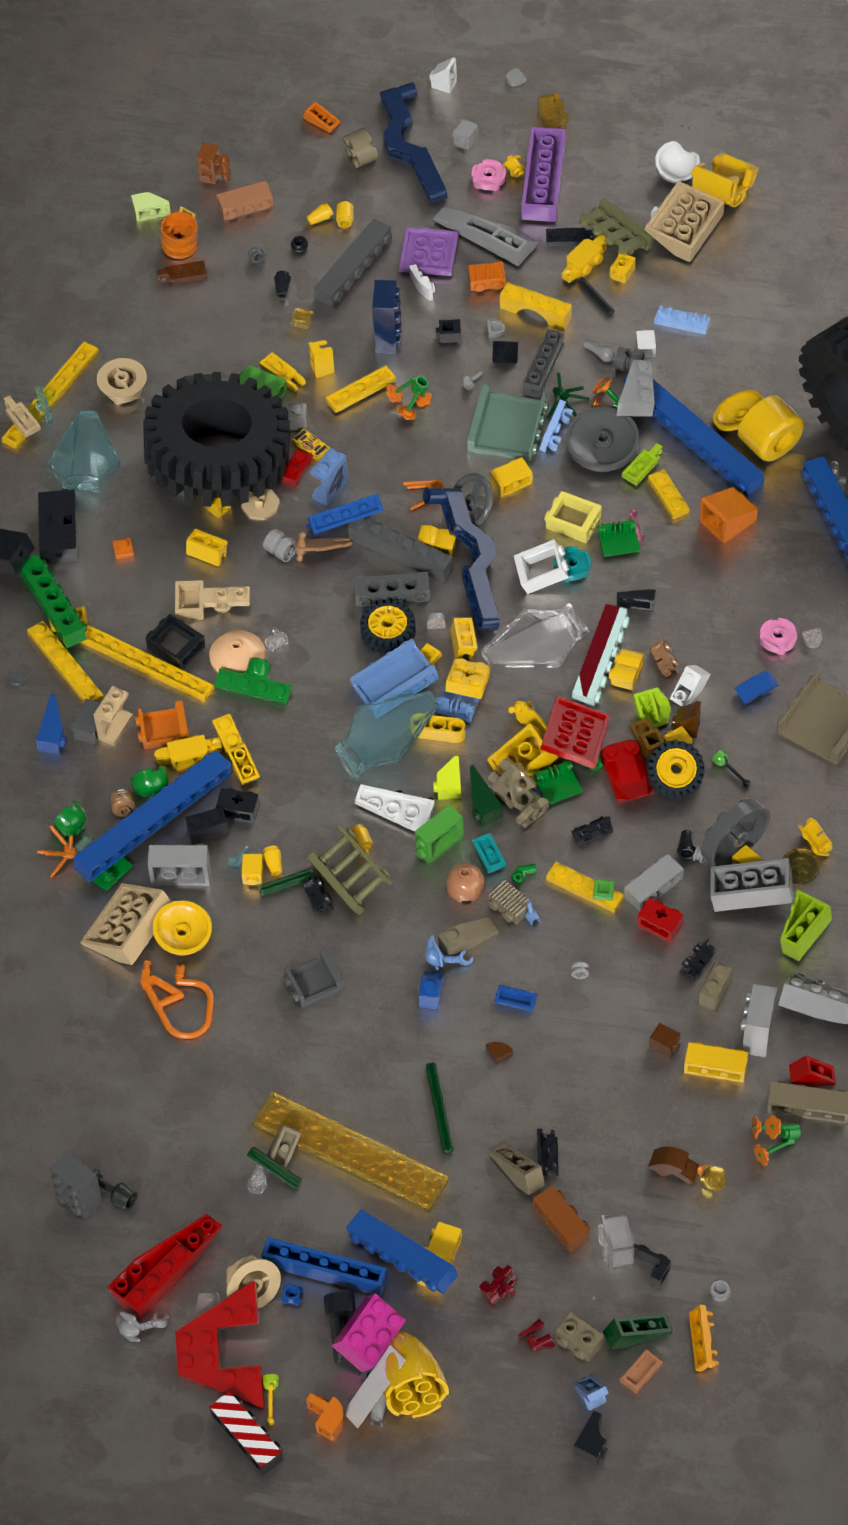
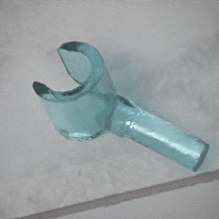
M245 847L237 857L230 856L228 860L230 863L229 867L239 869L243 854H246L249 848Z

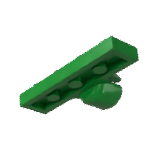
M257 657L249 659L244 673L219 668L215 682V688L282 704H288L292 686L289 684L269 680L270 663Z

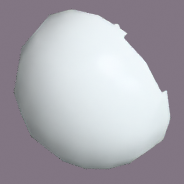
M676 141L664 144L658 150L655 157L656 169L660 176L671 183L689 181L693 177L691 176L692 169L700 164V157L697 153L685 151L681 144Z

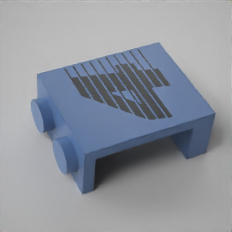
M330 448L310 471V475L322 480V483L313 492L312 499L328 506L347 484L348 474L345 454Z

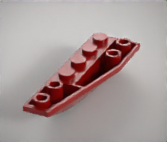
M205 1214L135 1258L107 1286V1289L127 1313L134 1315L136 1320L140 1322L194 1265L222 1229V1225L208 1214Z

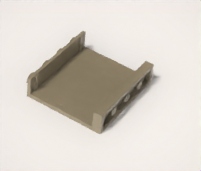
M818 670L815 675L809 677L806 687L800 689L797 699L788 705L785 715L779 717L777 721L778 734L837 765L848 750V694L820 680L821 671Z

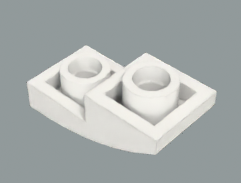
M416 264L410 265V278L415 288L427 300H433V293L435 292L433 282L429 281L428 276L423 277L422 271H418Z

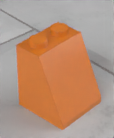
M734 487L700 499V522L724 544L757 521L758 509L756 505L752 502L750 503L743 493L737 491Z

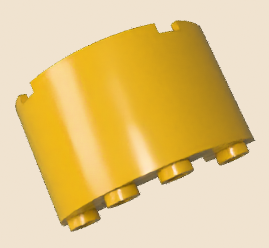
M723 152L713 158L711 164L713 166L712 171L705 169V163L703 162L694 166L691 172L693 188L716 197L731 207H737L747 196L746 191L752 187L759 171V167Z

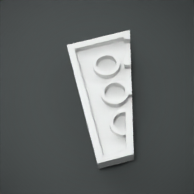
M360 784L355 804L415 832V830L430 820L435 800Z

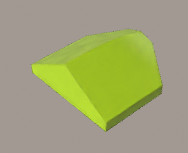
M658 687L633 694L635 714L638 721L648 718L653 728L669 723L671 713L669 700Z

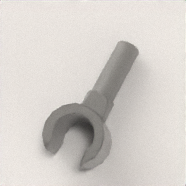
M479 371L472 377H464L465 383H463V386L467 391L474 388V381L483 375L482 371Z

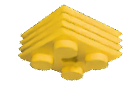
M463 658L454 659L446 679L445 691L481 699L490 676L491 666L485 665L482 662L466 661Z

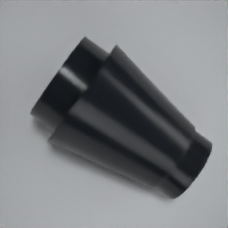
M278 271L274 276L277 297L286 298L291 276L287 271Z
M683 830L677 852L681 858L691 859L696 850L693 833L690 830Z

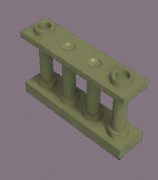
M340 825L338 828L344 835L323 855L320 854L318 856L312 852L307 858L354 912L361 915L365 911L361 905L363 903L362 900L383 880L389 885H392L393 882L389 878L391 874L384 867L380 868L355 839L357 835L349 827L346 829ZM350 841L355 848L334 868H329L326 865L328 860ZM361 854L366 859V862L346 881L343 880L341 882L338 879L339 873ZM373 867L378 875L357 895H352L350 893L351 886Z

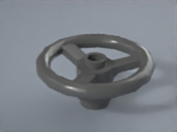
M472 473L459 479L453 488L461 489L469 481L475 480L473 491L465 497L468 511L473 512L475 518L472 524L479 527L490 514L493 505V491L490 482L485 476ZM482 485L485 489L486 497L480 495Z

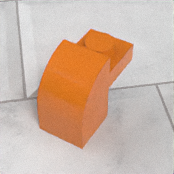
M310 1393L306 1399L307 1408L320 1415L315 1423L316 1432L334 1442L344 1426L342 1405L334 1396L328 1403L327 1399L323 1396H316Z

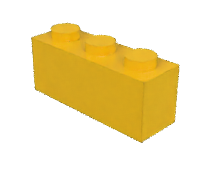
M688 1042L684 1073L744 1083L748 1052L741 1049H727L718 1045L709 1046L700 1042Z
M438 1222L436 1228L431 1230L429 1246L424 1248L452 1264L462 1240V1229ZM417 1282V1284L427 1287L424 1282Z

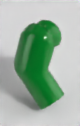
M536 864L517 866L511 875L512 881L519 884L526 875L537 873Z

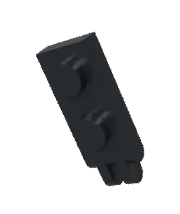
M583 227L546 229L547 247L578 246L584 239L594 240L592 230H586Z

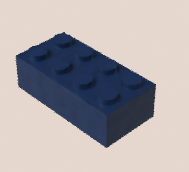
M375 280L372 313L375 353L397 354V347H401L400 333H402L401 311H399L401 309L400 288H397L396 280Z

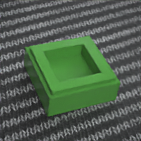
M595 879L593 899L613 901L615 881Z

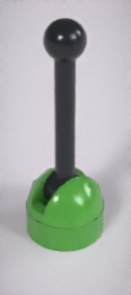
M721 749L715 753L712 761L716 765H725L743 782L745 787L750 786V780L745 779L728 763L729 758L726 752Z

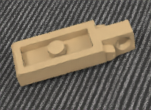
M10 395L3 399L7 416L25 438L41 430L39 423L22 402L18 401L15 403Z

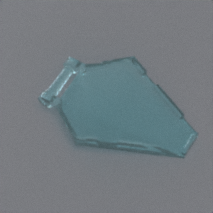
M96 411L77 412L48 460L49 468L63 481L62 490L75 489V491L100 492L102 480L121 465ZM70 483H87V484H70Z
M429 690L417 694L412 692L384 699L385 702L377 704L368 703L357 706L346 739L334 748L335 752L341 755L351 768V773L354 777L361 776L367 769L397 764L402 761L439 707L438 701ZM348 747H351L362 763L356 764L347 752Z

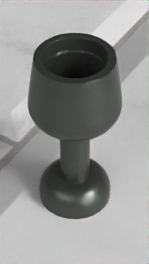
M99 1169L92 1171L97 1175L99 1187L111 1193L110 1201L113 1205L125 1210H129L134 1205L138 1193L124 1182L114 1186L103 1179V1173Z

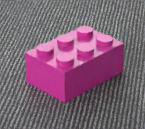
M374 1293L363 1299L331 1346L363 1373L374 1368L406 1320Z

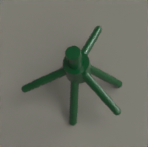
M557 372L558 387H554L552 390L556 400L547 419L551 418L559 400L565 401V405L573 410L572 414L576 417L577 413L567 401L568 397L589 400L590 398L570 394V392L584 390V387L564 389L561 383L560 372Z

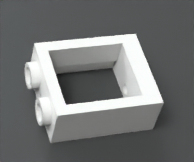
M555 539L514 555L520 583L527 594L568 578L567 570H569V567L563 558L565 551L563 546L558 545ZM553 555L556 556L559 568L531 579L528 565Z

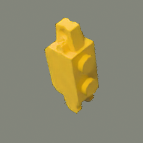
M597 236L593 241L584 239L566 256L567 265L561 273V278L570 283L576 278L579 279L589 275L592 269L603 260V253L607 250L605 236Z
M194 735L186 739L173 740L167 743V747L155 751V764L158 766L172 765V769L176 771L190 768L192 765L199 763L205 755L211 754L215 750L221 752L220 738L205 739L204 735Z

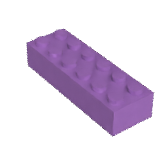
M531 128L521 205L522 220L557 221L566 148V129Z

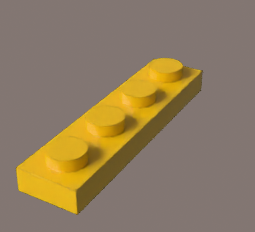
M385 365L327 396L326 402L337 413L379 391L388 384L396 382V376Z
M558 862L554 863L546 875L547 881L613 913L616 912L624 899V894L614 890L613 901L594 900L595 880Z

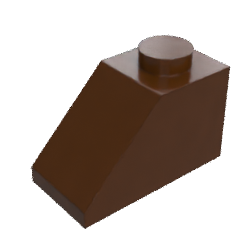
M701 701L678 708L677 716L673 715L671 727L677 729L683 726L690 737L697 738L700 726Z

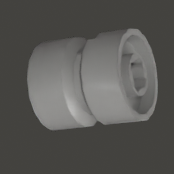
M273 529L266 536L263 548L269 553L275 554L283 562H288L296 553L295 543L297 542L292 538L286 537L278 529Z

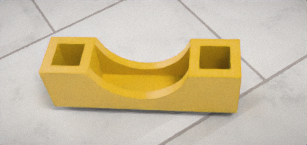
M509 282L506 283L500 293V308L516 314L522 309L535 311L547 321L548 325L564 331L572 319V304Z

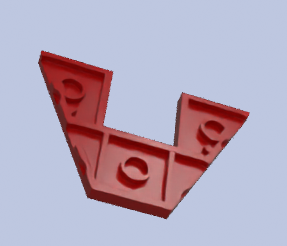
M255 1281L175 1332L177 1370L181 1376L225 1394L230 1391L233 1396L237 1395L241 1400L264 1409L261 1365L227 1369L220 1368L218 1329L259 1324L257 1286Z

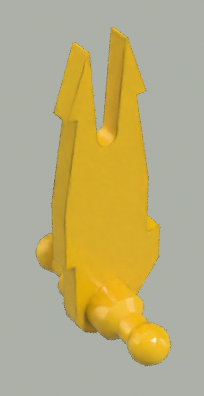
M516 701L513 706L508 707V712H515L516 718L521 724L524 723L527 726L531 723L540 729L544 735L547 725L534 709H530L532 707L531 701Z

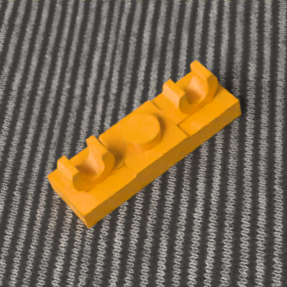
M701 1304L689 1312L695 1371L700 1372L708 1367L714 1368L719 1364L718 1361L712 1360V1357L718 1354L717 1351L711 1350L712 1336L710 1328L714 1326V1323L708 1322V1319L713 1316V1313L706 1311V1305Z

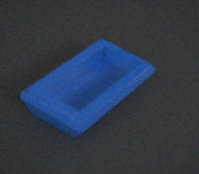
M499 985L494 1003L533 1011L538 994Z

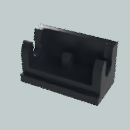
M537 1129L538 1164L541 1165L543 1176L559 1175L558 1137L555 1136L553 1129L550 1131V1134H544L543 1129Z

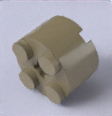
M366 128L358 129L342 137L344 144L347 146L345 151L348 157L352 156V163L356 169L378 159L376 147H373V140Z

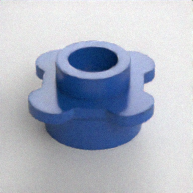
M294 1284L285 1285L281 1302L283 1304L293 1303L295 1306L301 1304L300 1297L303 1293V1288Z

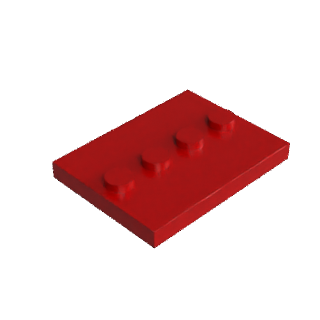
M556 696L540 750L594 769L610 714Z

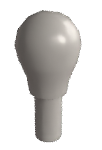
M588 341L584 343L583 347L594 352L603 362H611L615 358L614 349L611 347L594 345Z

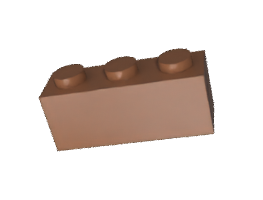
M266 180L217 194L218 207L224 221L274 207L273 196Z

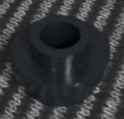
M296 236L291 241V248L295 252H303L308 248V241L303 236Z

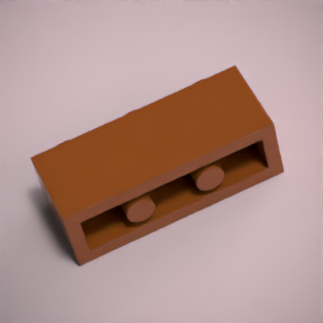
M552 1185L533 1198V1208L570 1253L589 1240L590 1227L585 1220H581L578 1217L575 1207L573 1205L569 1206L565 1201L566 1198L562 1191L556 1190Z

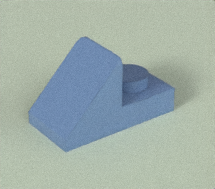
M592 1374L573 1383L589 1411L606 1403L605 1395L609 1394L607 1388Z

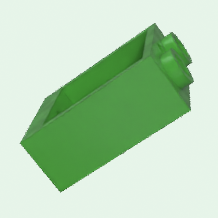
M449 805L415 830V852L417 856L429 864L464 837L463 816Z

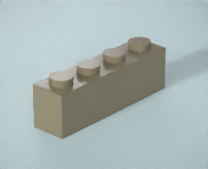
M771 1081L767 1112L848 1124V1093L844 1090L833 1091L827 1090L824 1087L813 1088L803 1084L792 1085L783 1081Z

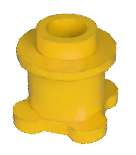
M510 155L502 165L503 168L509 169L512 177H519L524 173L525 165L519 161L521 160L520 155Z

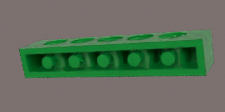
M38 554L28 558L22 567L20 575L48 620L51 621L66 649L87 640L85 634L87 627L84 621L80 622L77 610L71 608L72 604L69 597H64L62 586L56 584V578L52 571H48L49 568L45 559L41 560Z

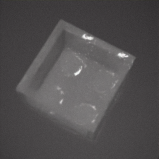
M626 1211L601 1215V1223L598 1224V1239L600 1245L603 1246L602 1256L604 1264L608 1263L609 1271L633 1267L634 1245Z

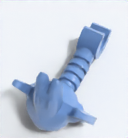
M431 935L427 941L426 960L435 967L436 971L439 970L438 966L443 967V962L459 963L462 966H468L474 960L473 957L468 961L463 959V955L466 953L465 950L456 956H444L434 942V935Z

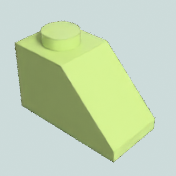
M150 192L131 195L137 222L164 217L171 213L169 201Z

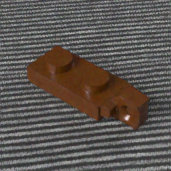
M203 260L157 270V277L159 282L168 281L172 282V284L205 279L207 278V273Z

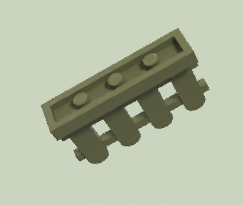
M606 198L600 200L598 208L594 207L592 212L582 213L579 223L582 226H593L592 233L597 236L605 235V243L608 245L617 244V251L620 254L629 253L631 255L638 248L645 249L646 251L652 249L655 238L645 231L643 225Z

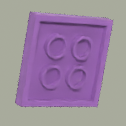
M406 227L399 272L410 273L409 266L416 264L418 271H422V274L452 276L459 231Z

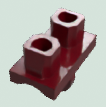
M509 1265L505 1268L497 1266L492 1272L494 1280L491 1283L485 1280L479 1285L481 1293L486 1296L489 1304L492 1306L506 1295L509 1297L515 1295L513 1287L518 1279L513 1274V1268Z

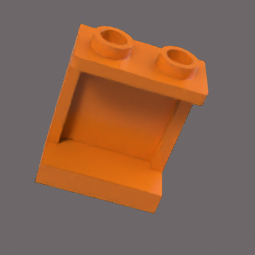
M182 700L175 701L176 708L142 713L141 708H138V715L135 716L136 726L141 727V731L137 732L139 743L143 742L144 749L167 746V743L173 740L189 738Z

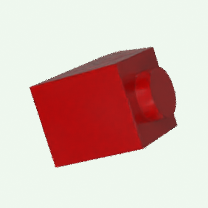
M807 1055L789 1064L790 1079L793 1084H803L807 1087L833 1086L836 1084L834 1067Z

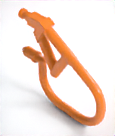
M144 961L140 985L143 991H146L165 1029L172 1036L180 1039H193L203 1035L209 1029L212 1022L214 995L211 988L200 980L184 979V964L182 963V967H180V963L176 966L175 978L177 985L199 987L207 995L204 1024L193 1032L178 1031L171 1025L163 1007L184 998L181 990L158 976H151L150 966L152 962ZM157 985L172 995L159 1000L152 987Z

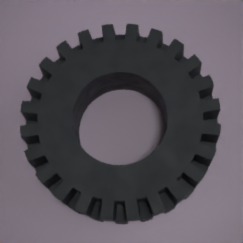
M845 317L808 340L802 346L801 352L803 354L799 356V362L803 367L799 369L801 377L807 380L802 384L804 391L813 395L808 400L811 407L819 408L821 412L817 417L820 423L823 424L827 421L830 426L828 434L833 439L839 436L840 447L847 451L848 317Z
M212 372V381H205L202 373L194 374L193 384H190L185 377L177 380V389L169 384L162 388V396L155 394L151 399V406H147L145 410V419H143L144 462L147 464L150 477L156 476V484L160 488L168 485L169 494L175 498L184 491V501L193 504L197 496H202L203 506L207 507L212 506L213 498H220L222 507L231 506L232 496H236L240 504L249 502V491L257 498L265 494V486L273 489L277 485V477L283 478L286 472V465L289 464L290 444L288 410L286 407H282V399L278 395L271 397V389L268 386L264 385L257 390V380L250 377L243 385L240 384V375L231 373L228 381H221V372ZM223 431L237 435L242 440L228 446L211 447L193 441L192 438L204 432Z

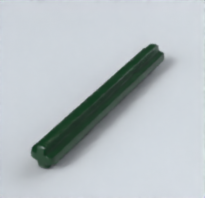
M435 1062L427 1063L426 1072L442 1151L444 1154L452 1153L453 1143L437 1066Z

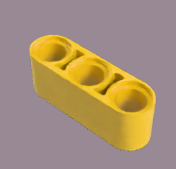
M415 714L411 718V733L416 738L460 743L466 738L465 723L461 719L427 714Z

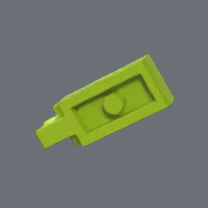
M656 443L651 450L644 449L622 472V478L637 486L659 463L660 455L663 453V446Z

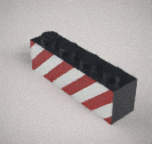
M229 1391L209 1406L211 1416L258 1471L265 1475L283 1461V1449L277 1441L273 1442L269 1438L270 1434L263 1425L260 1427L256 1423L257 1419L250 1410L247 1412L242 1407L244 1404L237 1395L233 1396Z

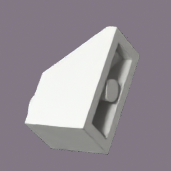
M452 57L439 63L435 70L431 71L429 77L431 88L451 93L457 82L456 58Z

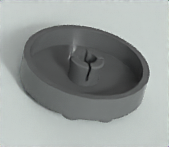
M742 799L727 812L719 814L717 822L713 827L707 829L704 834L706 837L701 847L702 856L713 867L731 865L734 854L745 845L751 849L761 838L768 826L770 812L757 799Z

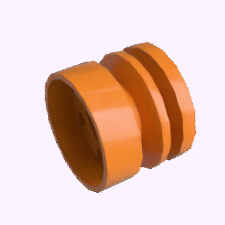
M173 212L162 220L161 246L167 256L175 259H184L192 256L197 250L198 226L193 216L185 212Z

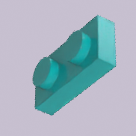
M490 833L472 840V844L488 874L506 867V862Z

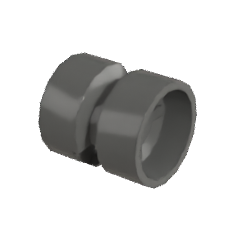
M620 346L615 356L614 369L621 371L628 369L629 371L633 360H644L645 353L638 350L631 352L630 348Z

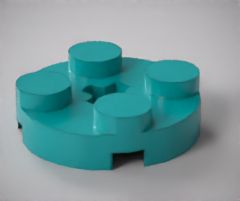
M574 546L565 547L563 558L566 560L569 570H567L568 578L562 581H576L587 577L591 567L589 554L585 550H578ZM555 557V558H554V569H557V568H559V567H558L557 560H556V557ZM572 561L573 563L577 564H575L574 566H570L569 562Z

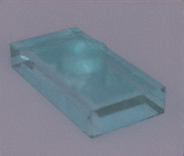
M40 385L34 387L37 400L35 402L38 412H42L47 424L53 423L52 411Z

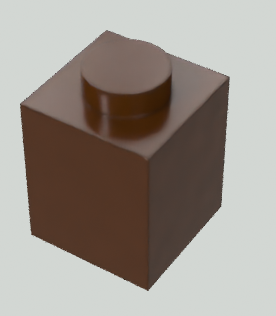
M661 1023L657 1025L649 1038V1048L671 1058L674 1052L677 1053L682 1045L680 1033Z

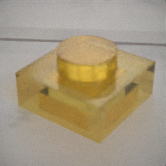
M296 308L291 319V326L308 329L313 318V311Z

